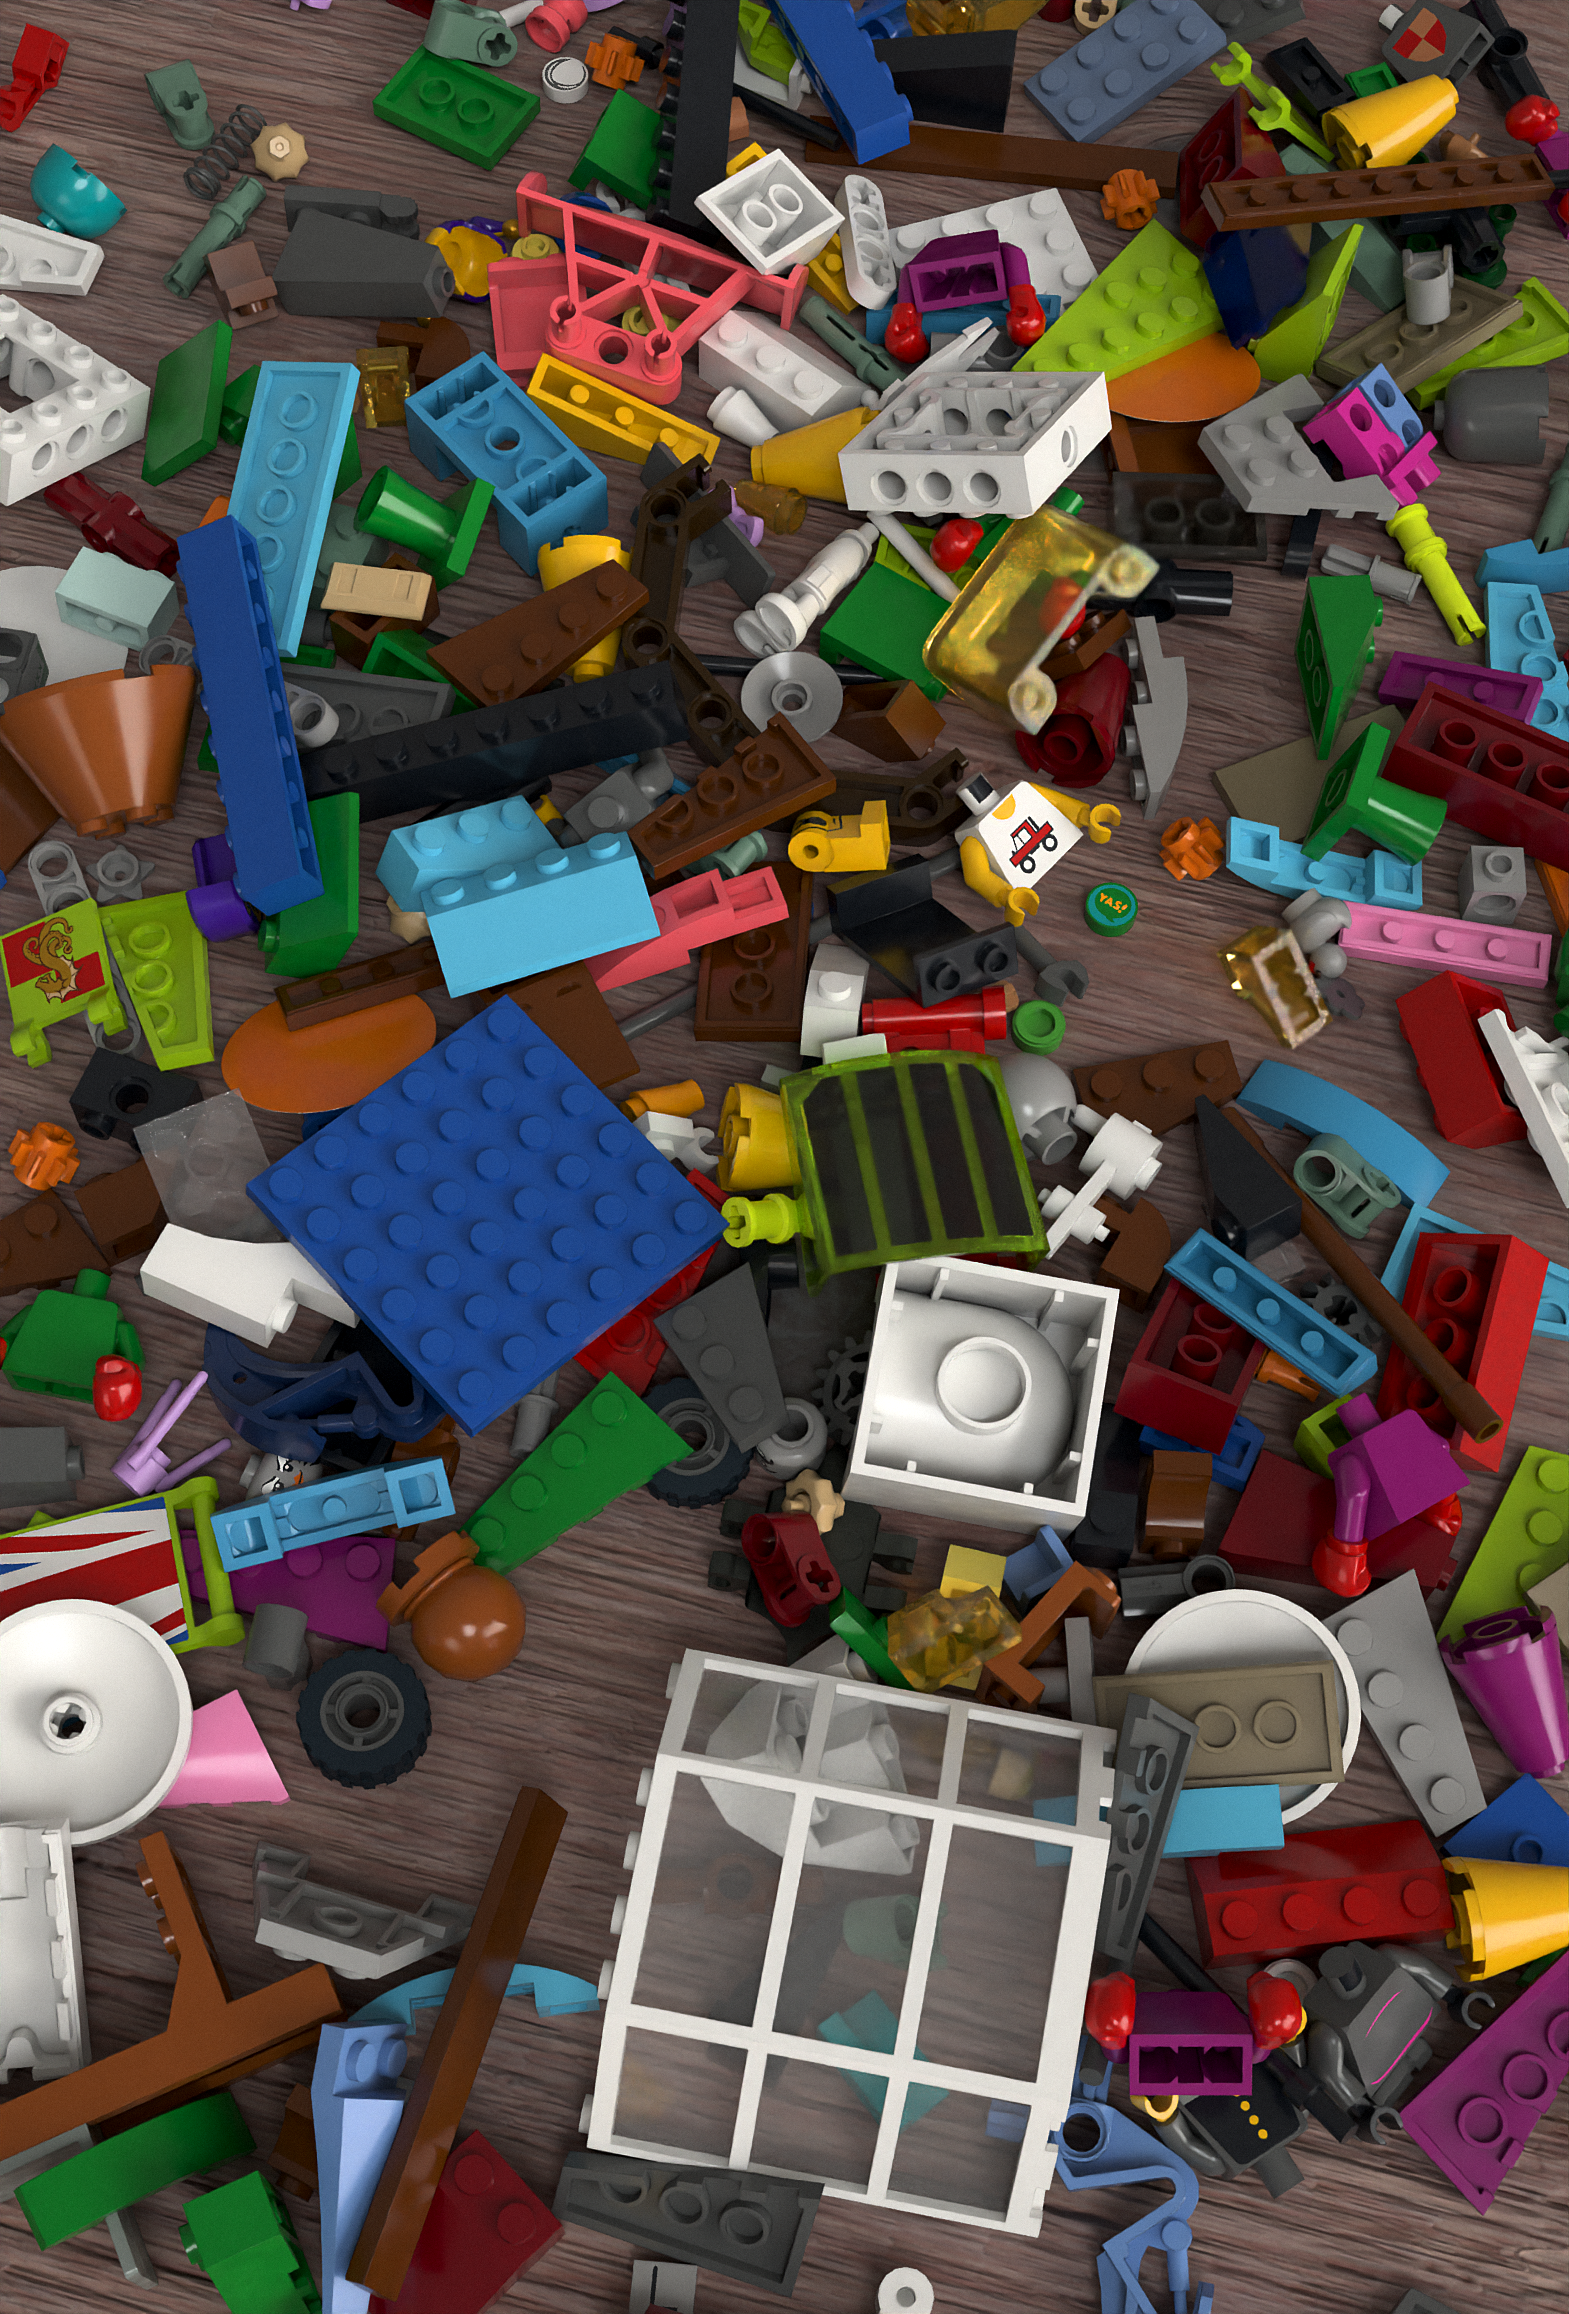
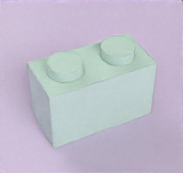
M84 546L55 590L61 622L141 652L145 644L152 638L166 635L180 612L175 582L171 581L164 574L155 570H143L125 563L112 553H99Z

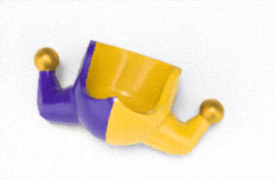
M476 216L466 221L462 219L445 221L432 229L424 242L439 247L448 267L454 273L456 282L451 297L472 303L485 302L490 298L487 264L495 263L508 257L505 243L499 236H505L510 240L520 238L517 219L502 222ZM417 317L420 326L429 327L431 318Z

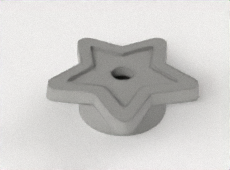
M118 845L114 851L102 856L98 863L88 865L86 871L99 883L96 900L104 905L119 897L131 901L143 899L141 883L154 872L155 864L149 861L137 860L133 854L127 851L124 845ZM120 873L125 874V878H124V879H122V880H117V879H116V876H117L118 874H120Z

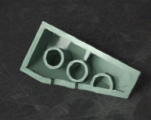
M1293 143L1278 154L1285 167L1286 176L1339 171L1314 151ZM1376 217L1276 226L1311 255H1314L1354 223L1364 226L1347 283L1386 315L1406 303L1402 255Z

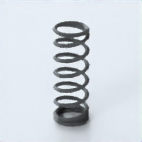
M246 104L238 105L236 112L230 114L229 123L223 124L220 128V134L212 137L211 145L204 147L202 151L203 156L195 158L194 167H190L184 172L183 178L187 188L197 197L204 200L214 199L222 188L218 178L222 180L230 179L227 167L237 169L239 163L235 156L240 158L247 157L248 153L245 146L251 147L250 144L255 141L254 135H260L261 130L250 127L242 119L241 115L253 120L260 129H262V126H267L263 115L254 107ZM247 108L253 111L261 119L263 125L251 114L240 112V109ZM237 116L242 125L233 123L234 117ZM230 126L235 137L224 134L225 129ZM234 127L248 134L252 139V143L243 140L237 134ZM221 137L226 148L215 145L216 140ZM225 138L237 143L242 148L243 154L231 148ZM213 149L217 159L207 156L208 150ZM216 149L227 153L235 164L231 165L226 162ZM204 160L209 171L198 167L199 161ZM208 160L218 164L225 171L226 176L217 173L211 167ZM190 174L197 176L211 190V193L198 188L191 180Z

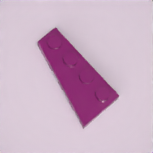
M179 1530L191 1601L210 1606L196 1530ZM344 1536L285 1551L281 1559L230 1571L228 1575L235 1611L254 1616L256 1607L259 1604L270 1603L291 1607L305 1613L309 1617L306 1631L316 1634L318 1638L339 1644L342 1641L363 1648L377 1649V1652L387 1654L390 1624L375 1609V1606L384 1590L395 1579L398 1546L396 1539Z
M1569 1946L1397 2110L1402 2118V2129L1482 2216H1484L1494 2200V2193L1509 2169L1512 2170L1525 2146L1523 2145L1541 2115L1545 2114L1558 2094L1556 2092L1569 2071Z

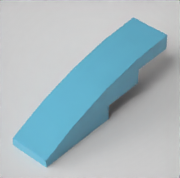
M1279 1784L1181 1790L1161 1858L1218 1856L1220 1852L1281 1850L1285 1843ZM1077 1800L1032 1805V1818L1075 1826ZM1100 1806L1099 1821L1105 1822L1108 1807ZM1034 1840L1035 1867L1070 1866L1071 1847Z

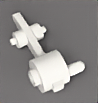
M1082 1104L1077 1105L1075 1118L1071 1116V1121L1074 1125L1094 1137L1078 1168L1079 1171L1090 1177V1180L1077 1195H1074L1061 1185H1058L1053 1192L1046 1188L1041 1191L1037 1200L1044 1204L1040 1214L1054 1224L1038 1244L1035 1250L1037 1253L1049 1260L1070 1235H1073L1087 1245L1094 1237L1101 1242L1105 1240L1110 1232L1109 1229L1103 1226L1107 1215L1094 1208L1093 1205L1106 1189L1126 1200L1137 1187L1143 1191L1149 1187L1162 1166V1163L1157 1161L1156 1158L1163 1142L1151 1135L1152 1130L1136 1120L1132 1123L1118 1113H1114L1107 1120L1089 1107Z

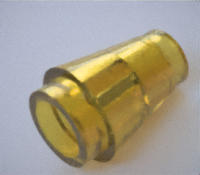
M745 478L740 479L734 487L737 506L744 509L747 515L762 518L764 526L776 535H783L784 533L793 535L801 528L807 514L808 502L805 497L800 496L798 489L750 481Z

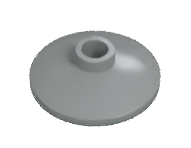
M785 651L766 657L752 668L742 686L741 706L743 712L761 733L767 729V721L781 711L807 743H812L827 734L836 724L842 711L843 690L837 674L824 660L806 652ZM792 701L798 702L802 706L796 711H788L783 708L785 704Z

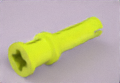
M1417 503L1398 510L1392 520L1386 522V531L1389 536L1397 538L1406 554L1404 557L1406 567L1412 572L1422 575V579L1451 629L1457 645L1465 646L1471 644L1474 640L1465 625H1467L1471 632L1474 631L1478 639L1485 634L1486 626L1481 622L1445 558L1447 555V544L1443 538L1436 537L1427 521L1429 514L1425 505Z
M771 1193L766 1195L761 1201L751 1202L745 1197L738 1196L726 1200L721 1210V1215L730 1223L723 1236L727 1243L737 1248L746 1247L753 1240L766 1239L770 1243L779 1244L788 1241L795 1233L847 1228L843 1195L791 1200L784 1194Z

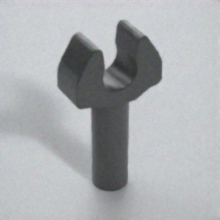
M1023 925L1014 927L1016 949L1039 972L1034 991L1042 999L1059 1007L1063 1006L1069 990L1078 999H1082L1089 985L1086 968L1078 960H1061L1057 962Z

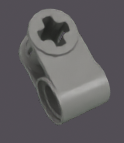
M1452 244L1444 245L1442 250L1412 253L1411 249H1403V282L1408 320L1419 325H1430L1445 320L1451 312V289L1454 288Z

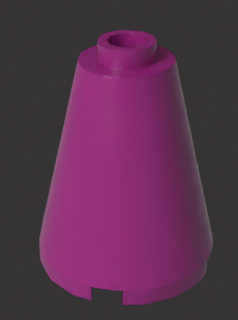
M1540 1605L1541 1615L1530 1616L1527 1606H1518L1477 1618L1462 1625L1466 1634L1465 1637L1453 1644L1451 1636L1448 1634L1442 1638L1438 1645L1442 1660L1515 1770L1520 1773H1530L1534 1779L1547 1778L1558 1774L1565 1768L1564 1761L1569 1759V1717L1557 1622L1553 1611L1548 1606Z

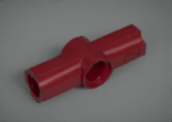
M78 471L47 486L43 493L46 505L80 528L84 538L97 552L116 554L130 565L146 571H158L168 578L177 572L176 562L180 560L177 541L147 521L140 507L126 494L116 491L111 495Z

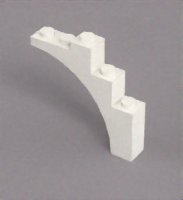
M167 1223L140 1269L144 1294L265 1348H268L277 1331L280 1333L287 1331L296 1314L298 1303L353 1328H356L360 1317L290 1242L255 1244L213 1238Z

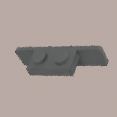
M664 442L654 443L641 473V481L650 489L683 464ZM699 489L687 501L694 502L708 493L706 490L703 492ZM640 505L635 506L630 518V522L636 529ZM664 514L657 517L656 520L671 522L677 517ZM727 516L691 542L685 587L689 588L725 578L748 607L754 610L758 600L769 592L776 573Z

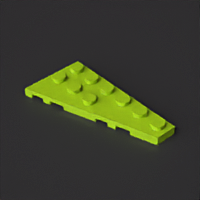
M1153 218L1011 368L1010 372H1104L1105 382L1107 383L1241 321L1248 306Z

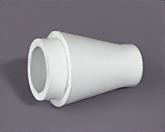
M728 386L716 397L707 413V417L714 422L713 429L750 448L756 445H763L764 440L781 435V432L772 426L743 389L737 391L732 386Z

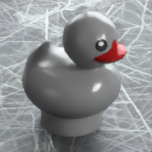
M1311 888L1291 903L1281 914L1290 924L1288 942L1295 951L1311 955L1310 962L1305 969L1306 974L1315 973L1319 976L1322 973L1327 977L1336 978L1344 972L1347 965V956L1339 945L1327 943L1326 941L1339 929L1351 928V913L1346 904L1340 899L1334 897L1323 898L1315 888Z

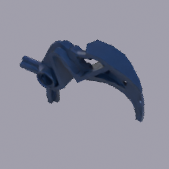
M208 1323L204 1344V1364L201 1366L202 1371L208 1374L206 1385L209 1393L228 1424L246 1442L266 1453H271L285 1459L314 1463L323 1451L326 1438L319 1436L314 1430H318L319 1434L355 1432L362 1439L373 1438L380 1432L385 1437L401 1443H415L431 1432L447 1414L413 1375V1402L405 1407L396 1405L358 1351L339 1361L291 1364L273 1361L251 1351L234 1333ZM240 1377L246 1378V1381L241 1384L235 1383V1380ZM346 1398L357 1401L352 1413L318 1415L317 1419H308Z

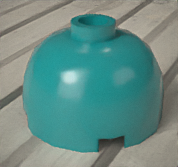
M53 143L40 158L31 178L30 189L32 199L42 211L36 219L49 230L62 234L66 232L81 240H92L104 235L126 213L125 205L91 172L87 173L76 164L78 161Z

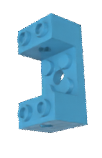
M484 351L404 400L410 450L440 482L460 470L470 481L479 477L496 486L490 502L497 509L500 545L530 577L539 572L537 553L544 544L550 542L551 551L563 547V537L595 535L609 526L607 477ZM505 440L518 443L515 448L507 451L494 448Z

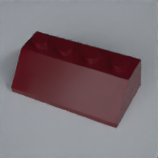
M1428 681L1394 744L1381 777L1416 792L1446 800L1447 811L1445 818L1509 847H1522L1525 854L1569 873V742Z

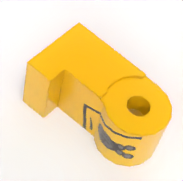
M886 800L865 801L861 815L830 816L822 811L803 813L797 818L792 829L788 845L790 860L796 867L810 872L886 870L891 848Z

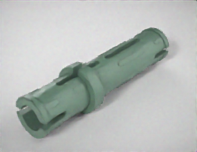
M247 175L242 176L228 197L223 202H218L213 206L206 225L198 232L180 258L163 276V283L170 292L178 297L181 295L184 299L188 298L200 279L207 273L203 256L224 249L233 238H238L243 234L247 227L246 221L267 196L266 190L259 181L253 177L248 179Z
M813 296L801 308L799 313L800 321L808 325L832 349L837 351L856 368L858 378L864 383H872L883 393L897 379L902 382L908 377L906 373L891 361V355L884 347H875L832 309L821 296Z
M1569 441L1559 470L1552 474L1548 488L1551 493L1533 538L1538 554L1561 549L1569 528Z

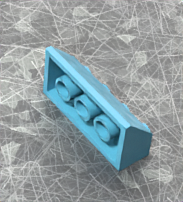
M626 831L616 834H598L586 843L566 849H547L539 853L535 858L512 865L506 863L497 864L489 867L484 873L461 880H443L436 883L431 889L420 892L451 999L661 936L640 866Z

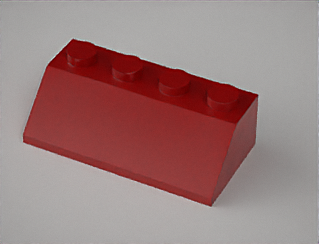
M1420 1232L1401 1306L1462 1378L1477 1389L1504 1421L1501 1430L1490 1440L1481 1444L1475 1443L1445 1407L1440 1395L1393 1340L1375 1407L1383 1422L1407 1409L1414 1410L1430 1429L1447 1440L1450 1447V1455L1462 1470L1498 1473L1550 1259L1510 1234Z
M1418 1819L1284 1835L1285 1846L1281 1850L1220 1852L1218 1856L1184 1857L1204 1970L1274 1962L1282 1959L1322 1956L1328 1949L1337 1946L1347 1947L1349 1943L1359 1941L1372 1949H1375L1381 1943L1406 1946L1439 1942L1456 1928L1443 1864Z

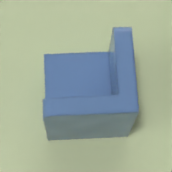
M1045 1525L1038 1529L1034 1543L1006 1559L1002 1586L1023 1619L1074 1563L1050 1525Z

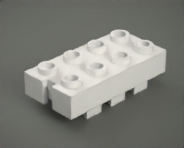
M67 1816L0 1823V2084H8L15 2069L23 2067H33L32 2075L34 2081L62 2078L89 2066L92 2060L69 1819Z

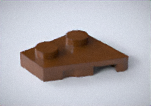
M1124 608L1106 615L1103 614L1101 609L1086 614L1082 626L1070 638L1053 641L1050 645L1004 674L1001 678L1009 694L1012 695L1086 670L1132 627Z
M52 1188L0 1221V1297L15 1295L28 1288L44 1290L61 1287V1281L75 1279L80 1269L97 1270L109 1277L113 1275L108 1263Z

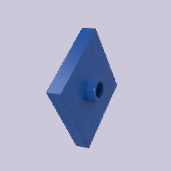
M1525 1773L1488 1805L1485 1810L1480 1812L1448 1840L1439 1851L1445 1858L1460 1856L1569 1867V1816L1530 1773Z

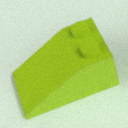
M1356 223L1351 225L1290 272L1282 291L1273 289L1264 312V316L1269 319L1266 325L1257 323L1247 349L1255 353L1254 358L1259 366L1262 378L1281 384L1297 374H1303L1309 381L1316 366V360L1319 359L1336 322L1364 226Z

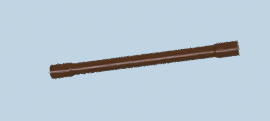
M1228 1107L1220 1111L1303 1200L1300 1231L1440 1395L1445 1407L1475 1443L1481 1444L1493 1438L1504 1424L1500 1416L1477 1389L1462 1378L1309 1197L1300 1189L1297 1183L1267 1150L1262 1138L1235 1107Z

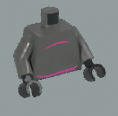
M1359 1941L1349 1943L1347 1947L1337 1946L1328 1949L1321 1956L1318 1967L1322 1977L1303 1999L1302 2007L1306 2012L1309 2028L1307 2065L1326 2083L1325 2090L1344 2111L1349 2108L1353 2111V2120L1359 2125L1355 2135L1363 2142L1386 2145L1385 2140L1376 2130L1377 2118H1379L1384 2126L1392 2130H1401L1403 2128L1402 2118L1394 2108L1371 2105L1364 2095L1369 2098L1374 2095L1442 2009L1437 2003L1438 2001L1444 1999L1447 2002L1449 2016L1454 2021L1473 2029H1482L1483 2027L1469 2018V2003L1474 1999L1491 2009H1495V2003L1488 1994L1470 1987L1458 1988L1453 1984V1975L1415 1948L1381 1943L1373 1950Z

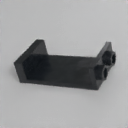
M919 853L887 864L886 870H870L826 886L832 933L923 1009L1019 973L1014 925L1008 921L981 932H976L933 898L929 861Z

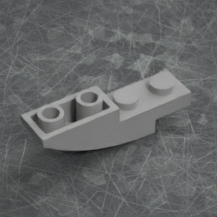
M1149 616L1134 618L1130 639L1123 640V661L1129 669H1133L1135 681L1132 682L1131 688L1133 705L1128 726H1122L1120 732L1123 756L1131 757L1134 769L1130 770L1129 774L1131 797L1133 801L1140 800L1144 820L1154 819L1166 798L1182 745L1188 708L1187 676L1184 657L1163 658L1155 617Z

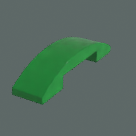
M226 2092L182 2106L122 2132L18 2186L13 2192L41 2251H44L97 2226L113 2213L199 2173L204 2176L253 2153L258 2147L231 2093Z

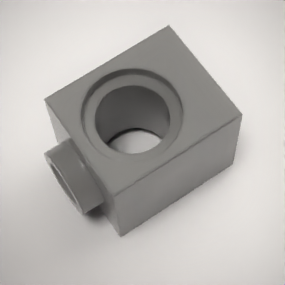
M1471 845L1457 877L1460 920L1489 924H1513L1527 894L1524 848Z

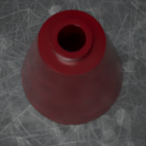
M1104 652L1086 670L1064 677L1024 712L1017 726L1015 739L1018 752L1028 767L1036 773L1041 768L1055 776L1052 783L1061 787L1082 789L1094 786L1103 779L1113 766L1131 685V672L1123 660L1113 654Z

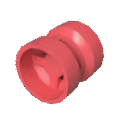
M543 0V6L535 7L527 16L525 28L533 42L541 49L557 53L568 43L570 33L577 32L586 23L588 11L582 0Z

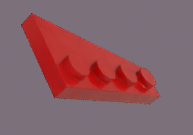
M693 1168L686 1179L721 1214L724 1203L731 1197L696 1168ZM722 1238L572 1357V1359L599 1382L612 1371L642 1399L668 1349V1346L657 1332L653 1320L695 1294Z

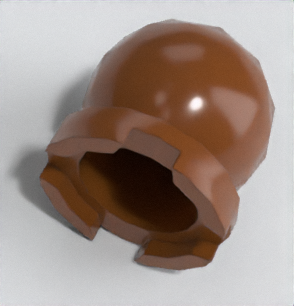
M454 1530L419 1554L413 1562L420 1570L401 1590L392 1581L377 1600L375 1609L393 1627L406 1622L411 1623L412 1643L423 1662L446 1679L474 1683L498 1674L507 1668L520 1653L526 1632V1605L513 1583L491 1567L473 1565L480 1547L465 1530H462L460 1534Z

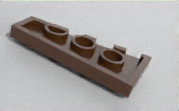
M611 559L427 650V661L479 709L535 695L649 602V589L614 559Z
M781 711L767 721V729L753 739L748 736L733 748L734 755L718 768H714L711 765L696 777L697 784L683 795L674 794L627 831L637 859L654 881L836 792V777Z

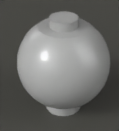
M1028 1052L1010 1053L986 1061V1071L977 1084L974 1101L977 1121H979L984 1131L990 1136L991 1152L1001 1158L1012 1161H1032L1039 1158L1046 1165L1057 1163L1066 1157L1077 1142V1134L1072 1129L1074 1124L1070 1119L1071 1116L1073 1118L1076 1116L1077 1101L1072 1083L1065 1072L1050 1059Z

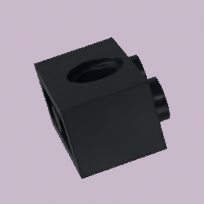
M97 1047L69 1100L81 1130L100 1140H109L110 1137L127 1142L131 1148L142 1155L156 1149L166 1150L174 1145H177L182 1153L206 1106L197 1081L169 1071L160 1072V1069L155 1066L101 1047ZM133 1104H147L139 1112L125 1113L126 1109Z

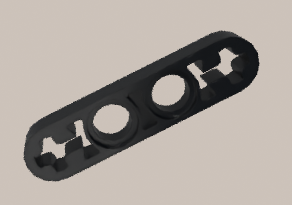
M1323 439L1315 444L1311 443V452L1318 457L1320 464L1330 476L1335 454ZM1309 508L1306 516L1294 515L1280 575L1305 581L1323 509Z

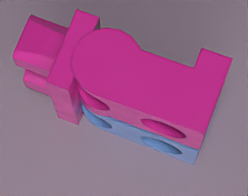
M1382 363L1349 381L1302 428L1313 444L1322 439L1326 442L1343 465V474L1347 480L1377 474L1399 503L1397 511L1412 505L1418 499L1416 493L1433 483L1441 474L1428 455L1438 441L1431 431L1423 433L1420 419Z

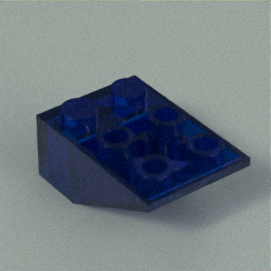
M1312 223L1219 232L1217 229L1206 240L1202 266L1231 345L1236 350L1242 347L1250 338L1256 340L1261 337L1269 328L1273 316L1284 306L1287 308L1292 307L1304 294L1307 288V267L1310 262L1308 258L1309 248L1313 237L1311 234Z

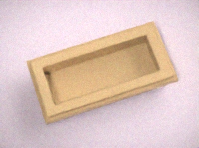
M334 562L330 567L320 606L321 609L422 621L432 576L421 572Z

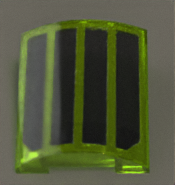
M957 1050L893 1052L833 1062L797 1072L779 1080L810 1298L821 1295L831 1275L869 1267L957 1255L1015 1253L1018 1270L1032 1273L1051 1250L998 1057Z

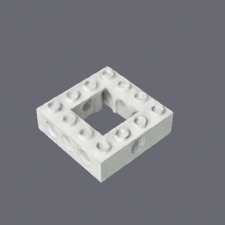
M4 294L0 295V379L9 375L10 388L21 397L26 395L35 401L12 413H8L0 407V502L5 506H9L143 439L151 388L132 377L127 371L116 367L102 358L88 346L77 342L63 333L52 323L43 320L24 308L16 300Z
M923 372L838 453L848 510L869 511V514L874 516L887 515L895 511L914 512V515L919 517L933 516L940 512L959 513L964 518H975L986 513L1006 514V517L1010 519H1022L1033 515L1112 429L1104 372Z

